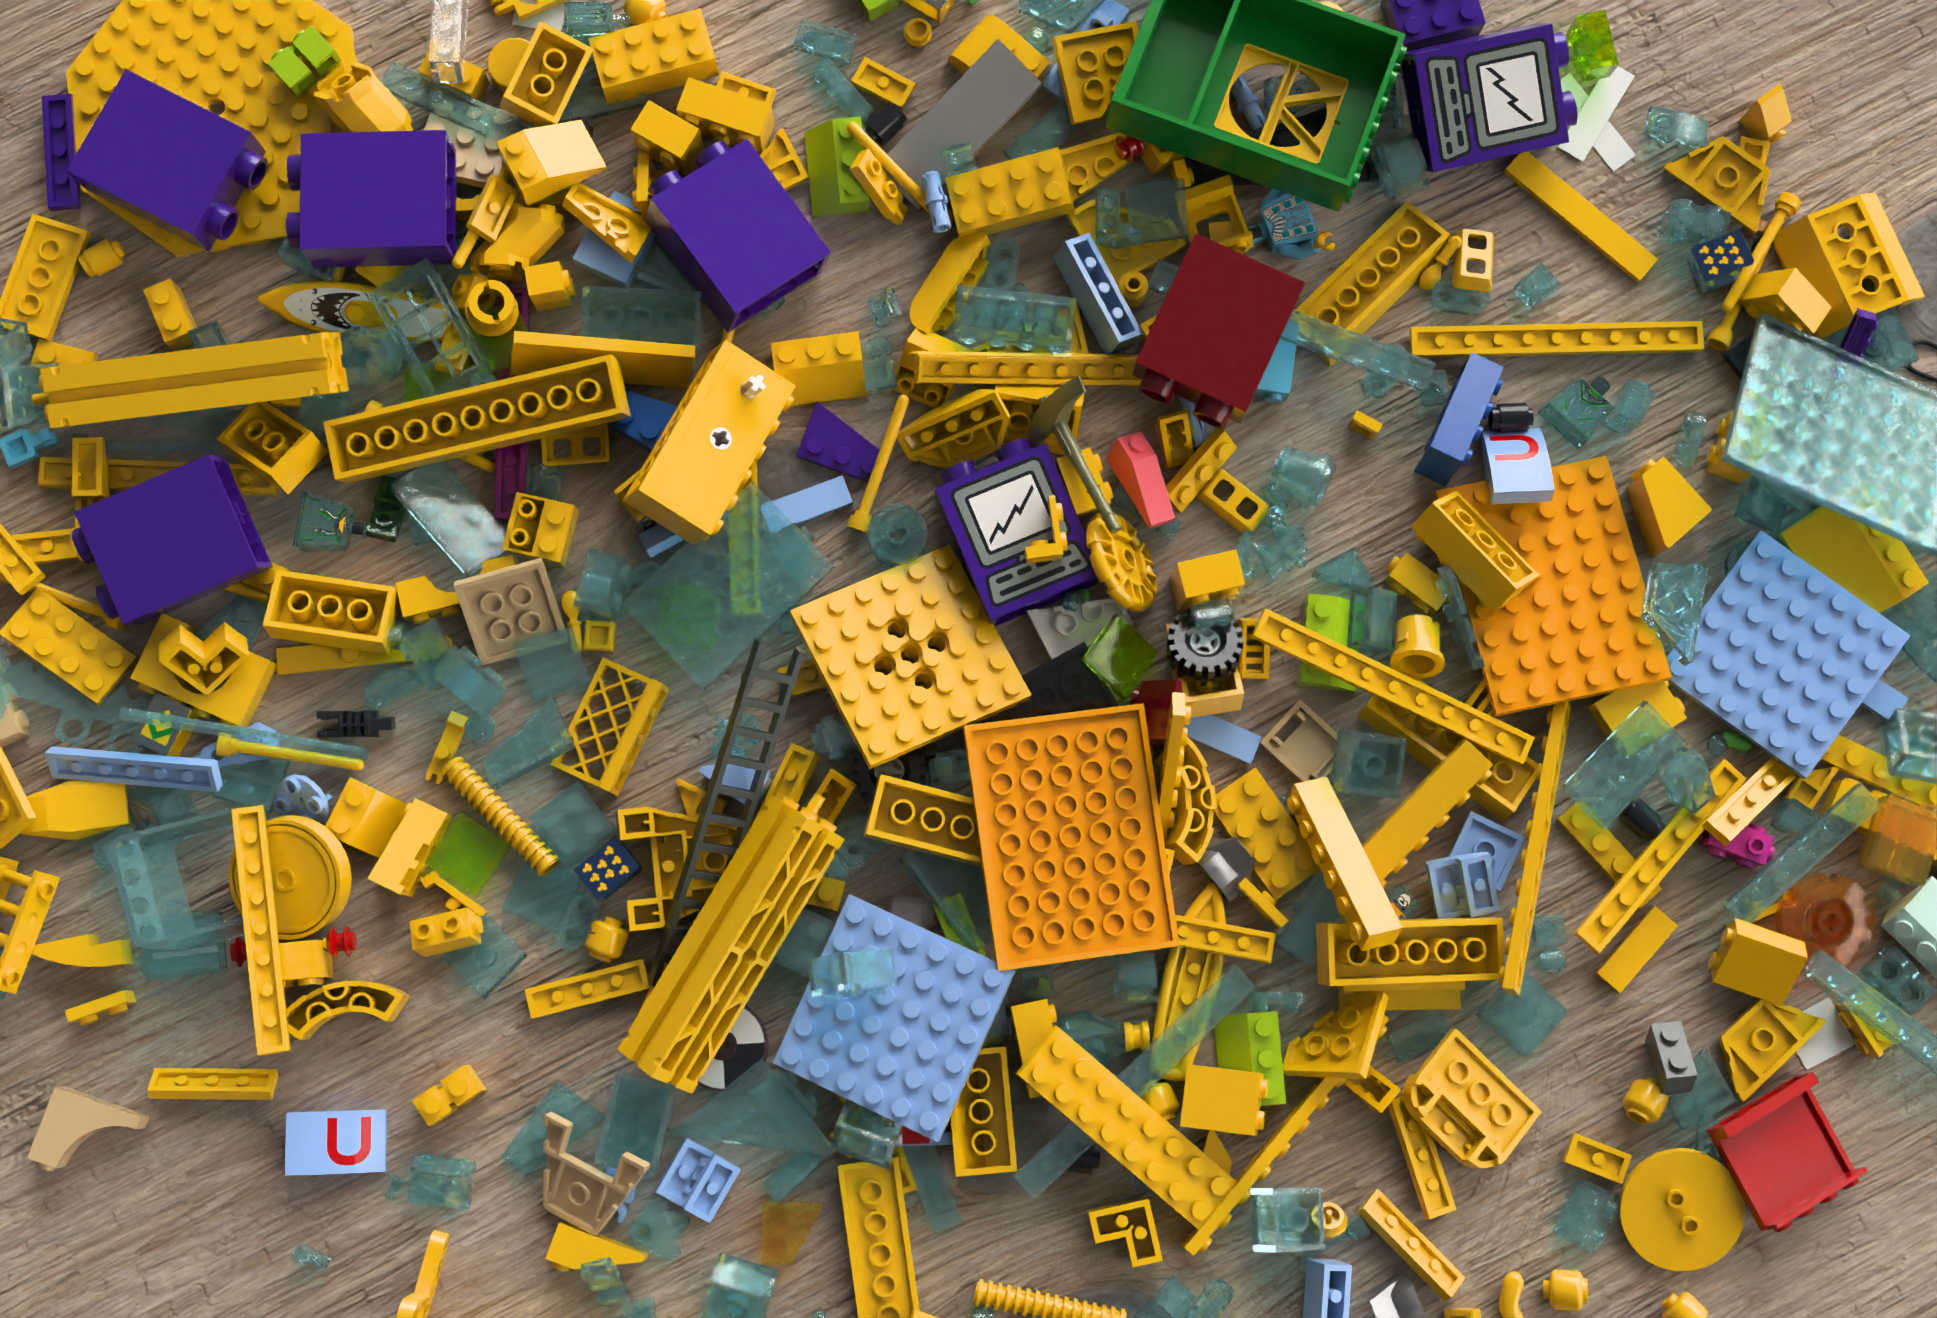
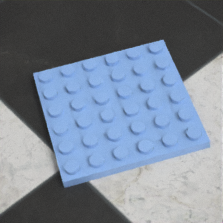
M1760 530L1666 656L1672 675L1668 682L1799 777L1806 779L1911 635Z
M849 894L773 1063L927 1138L940 1142L1016 970L998 971L996 961Z

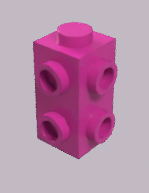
M1749 824L1725 847L1705 829L1699 846L1707 848L1709 855L1725 859V856L1736 859V865L1753 870L1754 867L1765 866L1766 863L1770 862L1775 847L1772 846L1775 837L1765 834V828Z

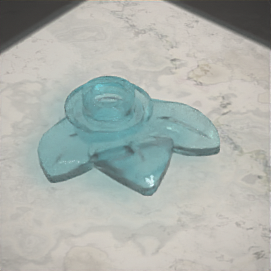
M862 809L851 814L846 824L835 821L833 824L837 827L835 833L845 839L838 851L841 861L849 867L862 866L868 860L869 855L880 852L886 843L863 837L868 813ZM851 848H858L860 850L857 855L849 854Z
M665 1197L651 1199L644 1205L641 1217L635 1219L629 1228V1236L636 1246L648 1247L656 1257L674 1258L681 1254L680 1246L675 1238L685 1231L690 1223V1219L681 1212L667 1211L668 1204ZM642 1226L650 1228L651 1233L649 1237H642L639 1230Z

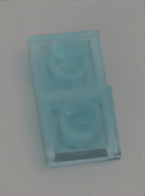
M1650 107L1648 109L1645 134L1667 145L1676 140L1693 149L1703 148L1706 146L1709 121L1677 110Z

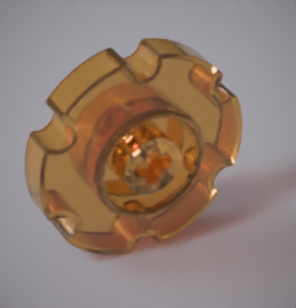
M1813 872L1801 876L1788 886L1791 896L1788 900H1779L1775 914V928L1777 933L1805 942L1808 959L1804 965L1818 968L1819 964L1823 962L1824 967L1837 969L1857 959L1861 955L1859 944L1862 941L1869 942L1874 929L1873 908L1863 905V898L1866 896V893L1860 885L1840 874L1831 873L1827 879L1826 874Z

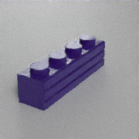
M1857 308L1827 371L1829 380L1847 385L1849 379L1854 377L1855 366L1861 362L1862 352L1870 343V335L1878 326L1875 313Z

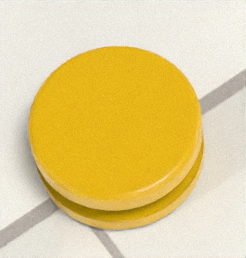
M508 38L502 40L493 47L489 54L487 62L489 74L495 86L503 93H505L527 49L529 41L525 39Z

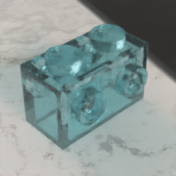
M1689 199L1673 200L1664 210L1659 238L1667 239L1674 243L1700 245L1728 233L1731 212L1723 211L1721 207L1716 205H1696Z
M831 715L821 718V723L815 724L816 732L811 733L814 750L817 754L821 753L824 760L829 759L830 763H838L848 760L847 755L858 753V747L843 718L839 719L838 715Z
M1678 743L1673 749L1666 751L1657 762L1661 773L1660 779L1666 789L1665 796L1673 805H1681L1694 815L1716 796L1706 761L1695 749L1691 748L1689 750L1681 743Z

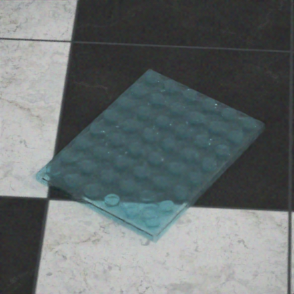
M1762 313L1756 321L1721 460L1937 557V392Z

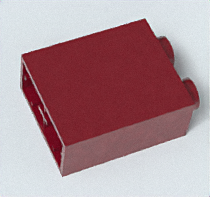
M1195 233L1135 362L1132 375L1142 379L1138 390L1147 397L1165 404H1170L1174 395L1193 402L1196 406L1192 414L1200 421L1213 427L1225 429L1229 419L1240 424L1306 282Z

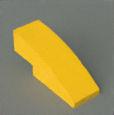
M93 934L37 944L31 953L45 960L73 966L119 967L133 965L129 940H116L99 944L98 935Z

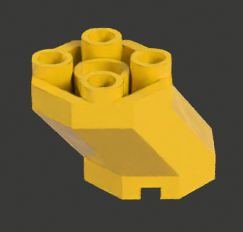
M355 63L350 65L353 69L351 71L345 72L343 67L335 69L317 83L316 87L319 92L315 91L314 93L316 101L343 132L413 131L411 126L412 119L408 111L378 80L370 66Z
M513 203L496 241L488 242L485 240L470 256L469 268L472 272L480 274L481 271L488 272V278L492 280H522L523 274H525L524 267L533 266L565 233V220L562 214L556 213V207L552 205L542 204L538 208H528L524 204Z

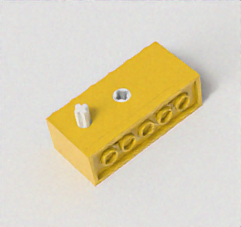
M725 339L706 356L622 501L692 545L702 540L707 541L711 535L715 536L724 523L720 519L724 511H729L738 498L735 494L739 485L744 486L751 476L752 470L749 467L753 460L758 461L764 453L766 446L763 443L768 435L771 437L780 424V421L777 420L781 411L785 412L793 402L794 397L791 393L795 385Z

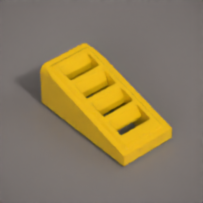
M1238 618V627L1241 626L1243 631L1242 637H1244L1241 660L1238 663L1241 679H1269L1270 646L1262 642L1261 645H1247V640H1256L1251 637L1252 633H1247V627H1255L1259 618ZM1246 652H1262V657H1246ZM1246 664H1262V669H1246Z

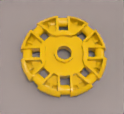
M1097 513L1092 517L1086 530V545L1088 549H1091L1092 554L1089 556L1096 577L1100 583H1105L1108 588L1106 590L1107 594L1121 607L1132 612L1147 610L1156 598L1157 577L1152 571L1154 564L1143 541L1140 542L1136 536L1137 531L1123 517L1115 514L1121 530L1111 534L1105 522L1101 520L1100 513Z

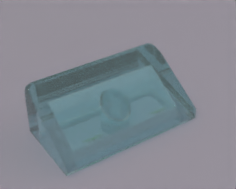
M1439 1011L1390 1032L1385 1036L1397 1063L1436 1047L1450 1028L1444 1011Z
M806 1143L765 1181L764 1186L775 1202H779L823 1161L822 1156L811 1144Z

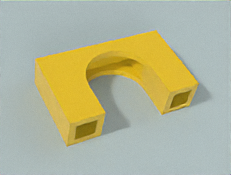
M162 613L130 677L140 682L137 688L152 695L158 690L167 694L166 697L180 704L185 702L194 706L192 712L206 719H209L210 714L221 718L218 724L236 731L237 726L242 728L248 727L277 668V664L249 651V657L231 673L229 679L222 687L211 692L208 696L194 693L187 687L181 677L159 662V643L179 624L194 635L197 629Z

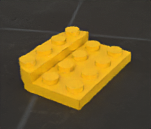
M1452 1028L1447 1032L1416 1074L1409 1075L1405 1082L1404 1090L1401 1092V1101L1406 1106L1409 1114L1459 1163L1471 1169L1489 1168L1503 1163L1542 1112L1456 1028Z

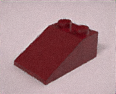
M1182 680L1142 681L1139 688H1133L1130 705L1144 703L1149 743L1153 748L1164 749L1172 692H1181Z

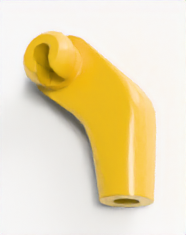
M1515 1271L1509 1272L1503 1278L1499 1297V1312L1503 1318H1524L1518 1304L1524 1280Z

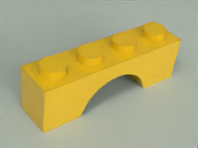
M513 554L483 561L480 574L516 565L518 561ZM426 576L395 583L403 618L409 622L413 621V624L426 623L431 620V616L442 614V617L454 616L460 613L459 609H462L456 592H445L437 589Z

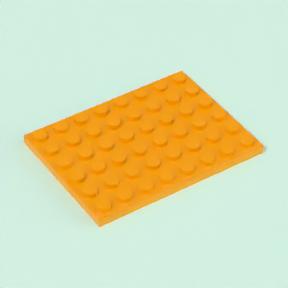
M1607 456L1551 467L1555 489L1551 502L1491 504L1489 484H1486V480L1434 492L1436 501L1457 490L1539 574L1531 584L1508 604L1494 613L1481 605L1478 596L1470 588L1462 585L1457 578L1494 717L1668 681L1672 678Z
M1144 703L963 726L992 942L998 971L1180 946Z

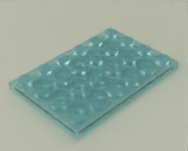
M753 481L737 495L738 498L729 511H724L720 518L724 523L715 536L711 535L707 541L702 540L695 545L687 542L622 603L623 607L703 691L753 646L755 638L760 639L835 568Z

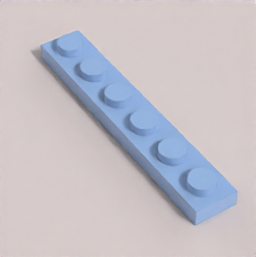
M51 746L45 752L51 777L57 779L218 792L223 786L218 762L212 759Z

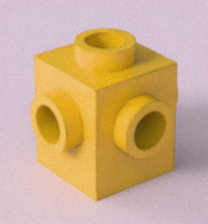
M472 272L471 275H459L452 286V296L449 302L451 310L466 317L465 304L470 291L476 284L487 282L489 278L476 272ZM486 294L479 298L477 301L478 307L483 313L489 315L490 310L495 304L496 294Z

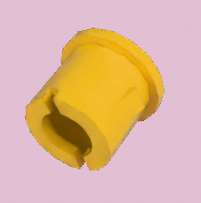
M496 280L480 282L474 286L465 304L466 320L470 327L478 334L486 337H500L508 333L516 324L519 315L518 303L509 288L502 282ZM486 294H496L504 299L505 304L498 313V320H493L492 315L485 314L479 309L477 301L480 297Z
M1409 615L1397 621L1395 625V651L1390 657L1391 669L1412 679H1426L1440 673L1445 666L1444 656L1440 652V624L1437 621L1432 622V618L1425 615Z

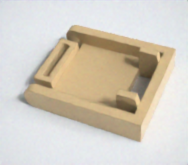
M1300 699L1259 743L1267 753L1299 782L1309 781L1308 778L1310 776L1313 779L1326 777L1345 757L1335 749L1337 746L1346 753L1352 749L1348 742ZM1293 716L1301 724L1283 743L1274 735Z

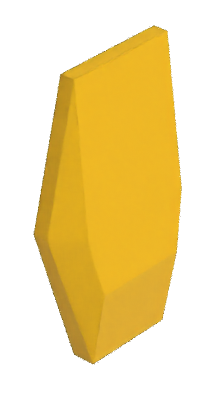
M67 781L26 796L37 819L27 826L21 834L77 841L129 825L126 784Z

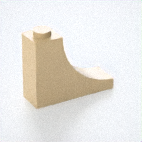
M65 1086L54 1087L27 1159L36 1161L35 1166L37 1168L53 1172L54 1168L66 1167L78 1146L96 1132L112 1126L143 1129L146 1128L150 1116Z

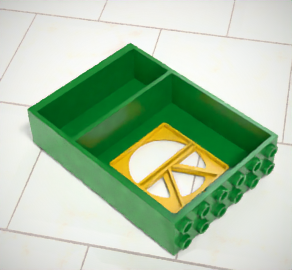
M1151 0L1111 99L1106 128L1339 212L1343 202L1349 204L1357 186L1371 142L1374 139L1381 115L1389 99V93L1396 80L1397 71L1407 50V47L1402 46L1406 34L1312 0ZM1262 65L1286 66L1259 140L1251 138L1237 125L1231 114L1229 106L1230 90L1234 82L1244 72ZM1297 71L1308 76L1320 89L1318 92L1288 95ZM1324 102L1326 103L1327 110L1325 123L1320 132L1315 137H1312L1286 107ZM1278 120L1299 140V145L1291 147L1270 145Z

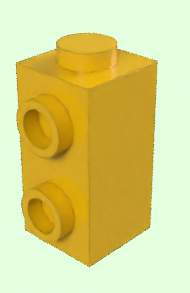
M1407 552L1401 558L1395 556L1385 569L1389 572L1384 579L1389 584L1388 588L1400 597L1404 595L1413 601L1412 606L1425 615L1429 613L1432 616L1437 612L1454 589L1452 585Z
M466 907L410 921L412 950L423 957H428L481 944L480 933H483L482 919L478 914Z

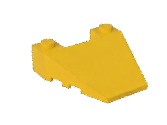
M652 807L617 810L615 815L620 843L649 840L655 897L625 902L628 933L659 930L665 926L698 818L662 811ZM709 821L703 841L732 846L737 827ZM700 850L695 869L723 874L729 855ZM691 878L686 897L707 901L717 883ZM682 907L679 920L699 911V909Z

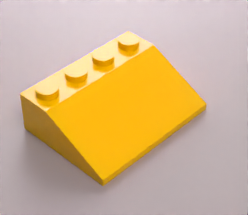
M1866 483L1849 486L1779 533L1791 552L1878 613L1903 601L1929 583Z

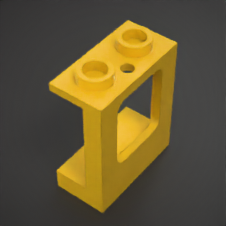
M1230 175L1174 194L1176 209L1190 244L1195 233L1199 234L1196 228L1197 222L1226 213L1230 217L1236 236L1217 243L1241 254L1253 247V235L1251 231H1248L1236 200Z

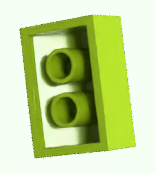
M861 116L831 119L804 132L813 217L870 212L869 196L850 171L851 165L858 153L864 150V147L847 131V125L850 122H855L862 129Z
M1309 593L1304 598L1301 625L1359 653L1363 604L1339 596ZM1298 660L1297 687L1356 692V687Z
M1278 1011L1213 1016L1217 1067L1264 1073L1263 1080H1268V1092L1266 1099L1261 1098L1260 1106L1286 1104Z

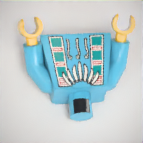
M1273 188L1261 202V208L1257 214L1259 224L1248 227V231H1251L1253 235V244L1266 240L1271 253H1279L1281 256L1301 260L1320 252V248L1327 251H1332L1335 248L1334 243L1324 244L1325 239L1333 236V234L1328 231H1318L1306 200Z

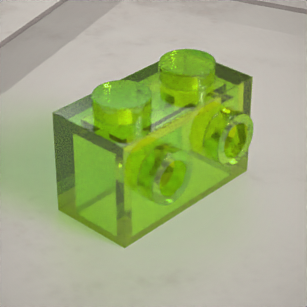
M1606 10L1577 15L1567 31L1568 43L1574 47L1576 55L1574 57L1576 72L1580 73L1582 82L1610 77L1619 65Z

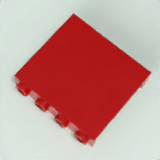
M1814 1072L1795 1075L1706 1130L1760 1231L1774 1229L1777 1233L1786 1230L1792 1226L1791 1220L1811 1214L1815 1211L1814 1205L1819 1202L1823 1204L1837 1197L1836 1191L1841 1188L1848 1189L1859 1183L1858 1177L1868 1172L1866 1167L1853 1168L1810 1088L1819 1083Z

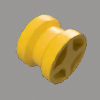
M1141 1021L1136 1025H1132L1130 1022H1123L1125 1052H1132L1133 1049L1150 1051L1148 1021Z

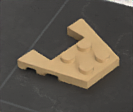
M549 1112L543 1118V1126H547V1139L543 1141V1152L547 1154V1169L543 1170V1209L595 1236L602 1231L649 1169L650 1163L626 1152L621 1155L613 1178L565 1152L574 1123L553 1112Z

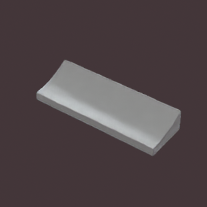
M997 39L887 155L924 192L925 189L921 176L930 171L939 172L943 189L947 185L945 178L957 175L1043 84ZM885 170L890 179L896 184L898 190L919 211H922L924 208Z

